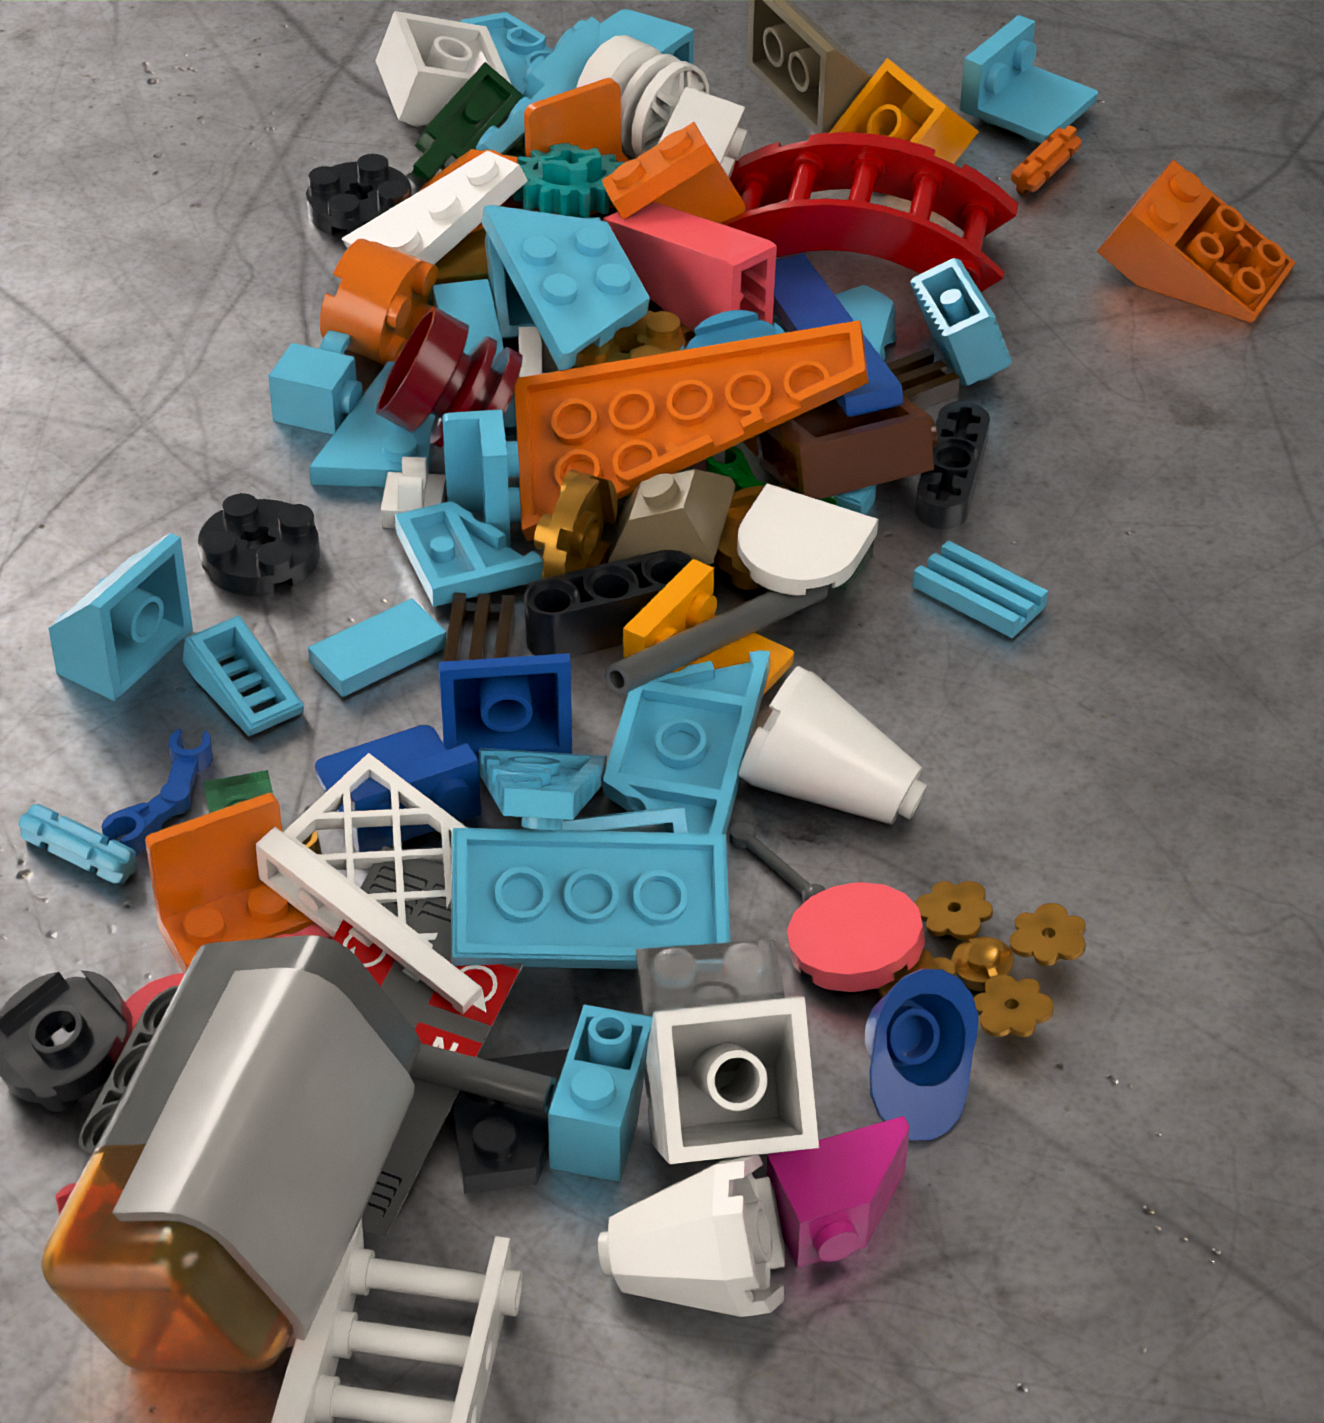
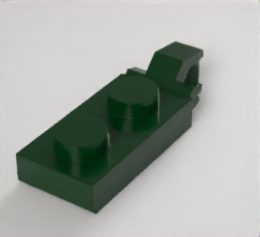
M484 62L425 127L420 135L421 138L414 145L423 154L414 163L413 168L406 177L416 186L422 188L440 169L444 170L469 150H476V146L483 134L494 125L498 127L524 95L489 64Z

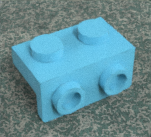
M502 410L445 413L442 421L447 502L453 501L468 511L483 510L484 523H489L505 533L506 546L511 547L510 523L521 522L519 487H509L508 477H519V454L517 441H506Z

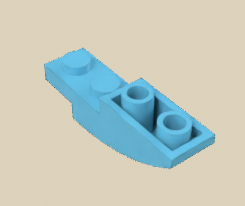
M591 16L577 30L569 28L561 36L554 51L547 58L539 56L530 64L523 77V81L527 83L524 97L514 106L508 120L500 128L494 125L483 134L476 146V150H494L502 155L526 157L525 109L531 103L577 88L578 80L587 61L598 48L599 21Z

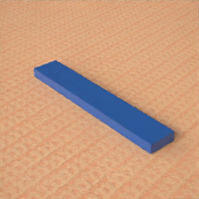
M805 254L776 260L773 310L788 332L854 321ZM865 335L864 343L869 383L835 398L844 413L849 417L904 404L901 383Z

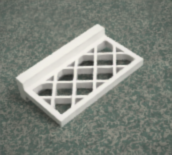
M368 753L284 832L274 827L256 843L259 879L332 937H334L344 919L353 926L348 932L367 947L375 943L405 967L402 972L416 982L422 980L449 1001L452 1007L461 1014H464L482 995V987L432 949L433 944L428 940L436 939L438 933H417L406 924L405 901L446 897V906L448 908L451 900L450 841L453 828L467 827ZM370 777L390 790L391 809L351 811L350 793ZM399 802L408 809H399ZM344 805V812H335ZM429 824L441 834L442 848L402 850L400 826ZM393 826V851L353 852L352 828ZM345 828L346 853L316 854L302 843L315 830ZM422 858L444 865L445 890L404 892L402 860ZM395 861L397 892L367 894L355 884L354 869L371 868L374 863ZM337 870H347V877ZM397 902L398 917L380 903Z

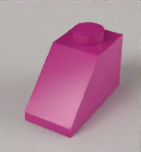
M904 1116L818 1140L819 1148L777 1152L767 1155L766 1177L770 1178L774 1187L782 1236L797 1268L820 1261H838L849 1256L854 1251L867 1247L906 1170L910 1126Z

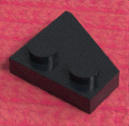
M569 1049L485 1060L556 1078L557 1088ZM459 1091L451 1109L464 1194L537 1185L548 1159L549 1111L544 1113Z

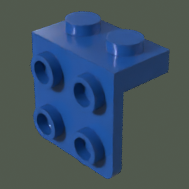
M419 725L322 757L315 763L316 778L324 793L369 753L459 822L481 815L479 763L476 755L468 743L447 750L436 730L429 725ZM370 777L350 793L351 811L391 809L390 790ZM399 802V809H408ZM344 805L335 812H344ZM429 824L400 826L401 842L435 831V829ZM393 826L352 828L353 845L356 851L373 852L382 849L384 846L394 845Z

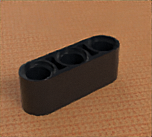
M660 550L533 582L527 588L524 595L527 649L533 655L570 653V657L623 645V628L692 558L681 551Z

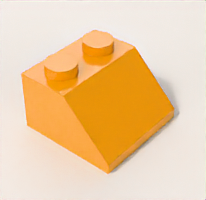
M886 58L829 132L871 133L901 138L935 149L934 156L953 164L979 133L976 128L924 85L888 58Z

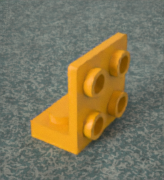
M692 559L623 628V659L716 616L714 614L717 607V598L713 595V567ZM752 633L670 673L681 671L688 665L712 661L714 669L750 662L749 652L758 650L770 651V670L764 695L793 665L794 651L761 635Z

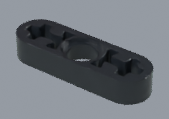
M966 401L952 402L942 407L938 413L935 424L938 443L933 448L934 470L921 473L917 486L915 508L917 518L929 527L937 529L955 528L963 524L968 517L988 442L990 422L988 412L978 404ZM959 429L966 430L965 438L955 437ZM943 461H958L967 466L949 468L939 463ZM941 490L951 492L947 501L939 500Z

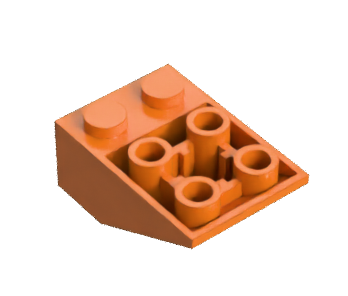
M1174 159L1141 195L1096 251L1138 287L1252 323L1258 317L1296 264L1294 260L1284 253L1277 243L1266 238L1247 222L1235 208L1227 205L1202 184L1195 174L1187 171Z

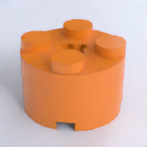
M364 238L357 239L345 251L334 270L333 275L342 279L336 296L325 293L320 313L321 336L324 338L329 330L349 334L351 344L346 350L384 366L388 361L395 362L416 325L431 307H434L428 304L430 291L433 288L432 285L435 284L438 267L377 241H369Z

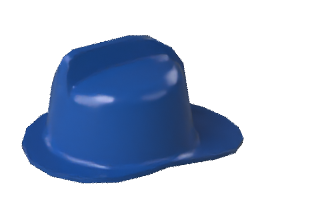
M920 969L902 977L888 994L872 1008L865 1024L864 1041L869 1059L871 1060L869 1070L870 1095L877 1114L883 1122L904 1116L910 1126V1141H930L947 1133L960 1118L968 1095L973 1051L977 1039L978 1012L973 995L961 979L942 969Z

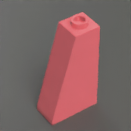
M651 202L624 220L618 212L603 218V221L608 222L647 291L650 300L665 311L678 316L681 323L693 332L707 318L732 310H747L758 313L759 320L769 322L771 325L773 324L777 245L770 240L656 202Z

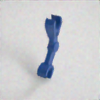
M177 729L171 734L168 745L173 766L168 782L161 788V793L149 802H143L116 811L103 820L101 828L102 834L109 837L107 844H109L110 840H116L117 837L125 835L119 842L134 849L137 857L146 849L145 838L147 835L159 831L162 824L172 816L183 814L191 808V792L198 772L208 768L213 761L211 737L207 731L203 732L201 745L190 750L184 749L182 729Z

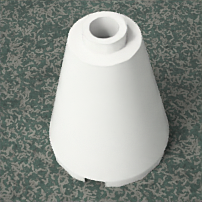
M797 666L787 677L769 707L773 711L764 727L758 726L743 758L738 773L739 777L754 787L892 825L899 814L910 820L928 787L927 784L918 780L923 767L814 672H809Z

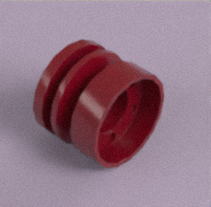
M431 307L416 325L395 361L380 394L376 414L411 433L430 414L434 415L435 418L429 442L441 448L444 446L442 417L445 413L502 410L504 416L514 394V386L522 367L523 355L506 347L494 359L497 341L488 336H485L468 355L465 354L463 351L467 343L469 325L436 307Z

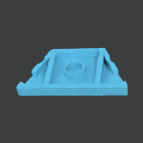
M495 205L484 206L482 225L559 371L567 370L574 366L577 353L593 343L598 348L614 338L617 330L629 327L647 315L650 297L608 222Z
M758 650L749 652L750 662L714 669L712 661L688 665L681 671L668 673L628 692L603 777L604 795L629 812L666 807H685L687 833L726 834L741 780L738 773L751 742L770 670V651Z

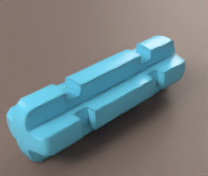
M41 804L32 805L27 813L22 814L19 819L18 825L21 827L20 836L22 839L40 848H46L47 844H49L48 852L91 873L95 872L98 868L97 876L116 885L124 884L129 875L134 874L137 869L138 863L135 861L136 852L134 849L116 840H110L109 844H107L109 837L66 816H60L59 820H57L60 813Z

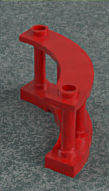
M817 133L809 135L808 141L791 143L781 146L779 141L740 157L738 161L735 160L730 181L745 204V212L719 224L770 240L777 245L776 258L808 251L854 252L897 263L919 274L953 258L959 259L980 293L1002 280L1005 273L988 256L981 252L984 237L1016 217L1019 204L1000 186L965 163L960 168L951 162L934 156L935 149L901 138L871 133ZM851 189L848 200L810 199L812 192ZM872 193L889 194L911 201L909 213L884 205L870 203ZM931 212L939 214L963 231L962 238L929 221Z

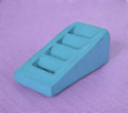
M240 615L185 638L183 664L200 686L248 737L303 713L304 704ZM232 656L236 659V661L222 667L218 663ZM245 670L249 673V675L233 682L229 678ZM256 685H260L263 688L244 698L240 694V692ZM270 699L277 703L255 714L251 709Z

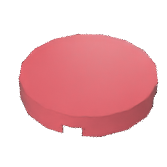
M856 882L826 889L805 901L794 912L787 928L793 966L800 974L803 970L811 975L813 984L835 991L859 992L877 989L893 982L894 972L901 970L906 964L909 971L919 961L925 945L919 907L905 893L884 884Z

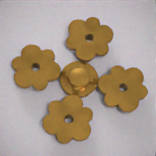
M949 881L937 882L932 887V893L924 894L915 901L920 910L921 920L926 922L927 931L933 936L950 935L956 939L966 941L955 949L952 961L944 957L932 958L931 953L923 948L919 961L909 971L906 964L901 970L894 972V981L880 987V995L882 997L887 995L902 977L920 969H942L961 979L967 988L975 991H985V993L977 994L974 997L978 1015H980V1027L985 1034L993 1037H1001L1007 1034H1014L1018 1037L1032 1035L1036 1030V1024L1046 1022L1053 1016L1054 1003L1049 996L1041 993L1038 981L1025 978L1017 982L1016 979L1010 976L1014 963L1013 953L1021 957L1033 956L1035 962L1041 966H1051L1060 959H1077L1084 954L1086 949V942L1082 936L1086 931L1084 919L1074 915L1068 916L1067 910L1060 904H1043L1035 910L1034 914L1025 912L1015 918L1016 931L1010 936L1009 947L996 938L975 937L980 932L981 922H986L993 916V906L988 901H985L986 893L981 884L974 881H964L955 886Z

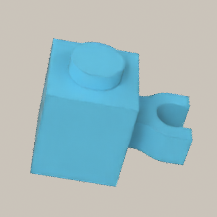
M329 330L323 338L319 349L296 343L290 344L268 375L273 421L332 435L336 432L361 399L363 393L361 382L356 380L355 357L344 354L351 344L349 334Z

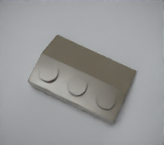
M749 0L747 66L815 134L829 133L873 75L868 73L849 55L847 50L836 43L820 25H817L802 9L790 0Z

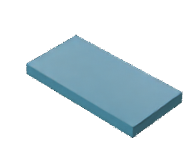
M453 828L451 836V964L454 966L523 963L522 967L728 971L731 964L726 834Z

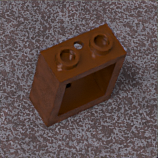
M904 396V404H900V406L853 417L847 416L838 402L833 399L758 434L759 464L790 491L802 495L805 494L819 500L934 470L933 448L937 446L938 434L933 418Z

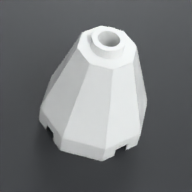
M750 1155L725 1158L609 1217L608 1231L601 1232L598 1239L599 1260L605 1276H614L622 1293L738 1317L773 1312L784 1302V1284L770 1286V1269L785 1268V1247L775 1190L770 1178L754 1179L752 1172L763 1165L760 1156Z

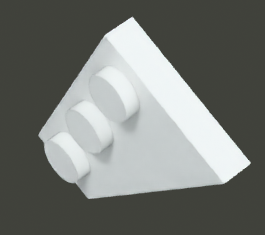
M486 151L343 237L342 241L347 249L360 238L377 241L429 263L436 264L482 222L484 206H500L528 180L519 164Z

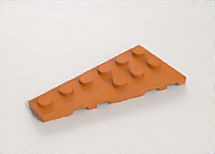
M860 320L519 377L514 389L519 454L522 532L527 542L534 539L536 527L542 515L545 513L553 514L560 497L563 479L571 469L612 481L616 488L618 500L631 494L641 481L649 480L662 473L672 475L868 384L864 334Z

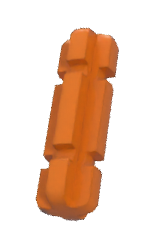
M1068 125L1065 129L1057 128L1023 163L1021 162L1012 171L1011 181L1016 184V191L1025 195L1028 191L1036 192L1046 180L1053 176L1081 148L1082 140L1076 135L1077 129Z

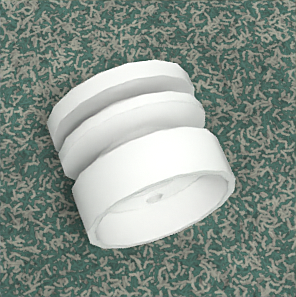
M628 35L614 36L601 44L587 61L577 84L578 88L605 78H612L620 85L622 152L634 159L658 145L685 87L709 94V84L705 72L697 66L686 61H680L671 54H662L653 46Z

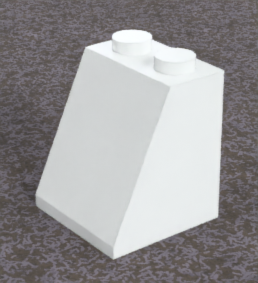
M799 996L653 1012L644 1069L651 1144L669 1164L819 1148L805 997Z

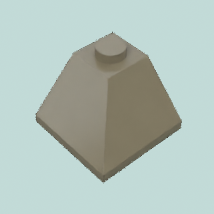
M694 469L672 475L662 473L649 480L641 481L625 500L605 563L660 550L681 551L692 559L704 564L713 563L735 490L732 478Z

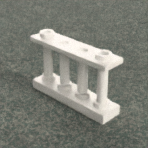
M361 1218L305 1340L295 1339L271 1423H333L335 1417L373 1423H479L504 1315L516 1317L521 1300L523 1271L511 1269L510 1238L495 1236L487 1272L479 1273L375 1258L374 1250L364 1249ZM370 1289L479 1304L471 1336L358 1321L357 1312H352L356 1296H367ZM353 1352L463 1367L455 1401L340 1385V1378L334 1375L339 1358L350 1359Z

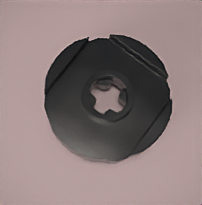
M366 154L355 162H346L332 167L321 166L314 168L308 175L309 186L306 191L307 210L310 221L318 229L331 235V226L338 229H347L348 234L412 196L411 184L408 178L401 171L390 167L388 159L380 154Z
M247 493L234 494L223 501V510L212 515L199 532L198 548L202 568L206 567L209 570L210 580L215 585L235 594L248 596L275 593L274 584L284 582L292 578V584L295 586L313 573L320 558L319 536L315 526L314 514L308 506L303 504H290L271 499H256ZM262 544L258 550L249 549L253 545Z
M81 970L85 978L75 976L64 979L60 972L43 975L19 989L2 1007L0 1011V1077L8 1088L21 1099L28 1102L41 1103L48 1111L61 1112L74 1106L79 1098L96 1090L109 1078L132 1034V1015L115 986L107 978L96 972ZM61 1028L68 1033L74 1031L67 1041L54 1046L55 1043L51 1036Z

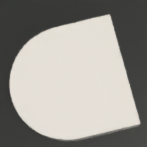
M767 483L740 524L737 553L745 566L750 570V577L759 585L782 594L806 595V589L822 587L831 583L832 588H835L845 583L852 576L877 535L879 519Z

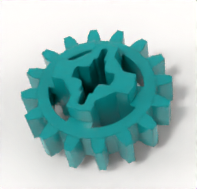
M570 143L550 146V152L547 153L532 150L531 158L521 156L517 158V164L522 168L528 181L513 194L514 201H523V208L526 210L538 207L540 212L543 213L555 212L560 215L578 218H590V211L594 210L606 214L609 213V205H614L603 185L602 179L612 174L625 162H616V155L614 154L601 156L598 148L583 150L579 149L578 145H571Z

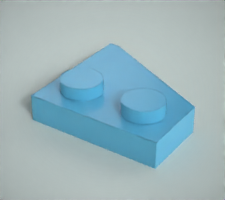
M453 501L395 514L396 534L433 607L452 603L454 593H466V599L476 597L478 594H488L542 579L543 559L539 554L534 551L525 556L517 553L506 546L505 533L489 523L477 521L473 518L471 512Z

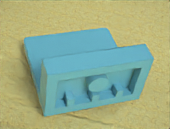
M1017 15L964 58L960 111L977 117L986 124L997 125L1022 135L1029 141L1043 143L1057 128L1065 129L1097 102L1098 91L1033 66L1032 63L1037 51V46L1033 42L1036 21Z

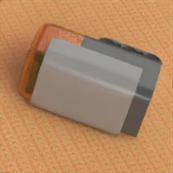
M313 935L205 944L197 950L181 983L159 993L149 1002L139 1018L82 1127L79 1144L90 1158L44 1245L40 1265L50 1289L122 1364L140 1372L253 1374L272 1367L286 1347L294 1346L296 1338L305 1340L361 1220L413 1099L415 1084L409 1074L421 1049V1040L416 1031L354 953L335 940Z

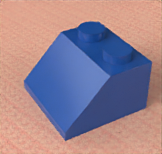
M570 653L438 663L442 734L444 747L447 750L468 743L478 762L479 748L572 754Z

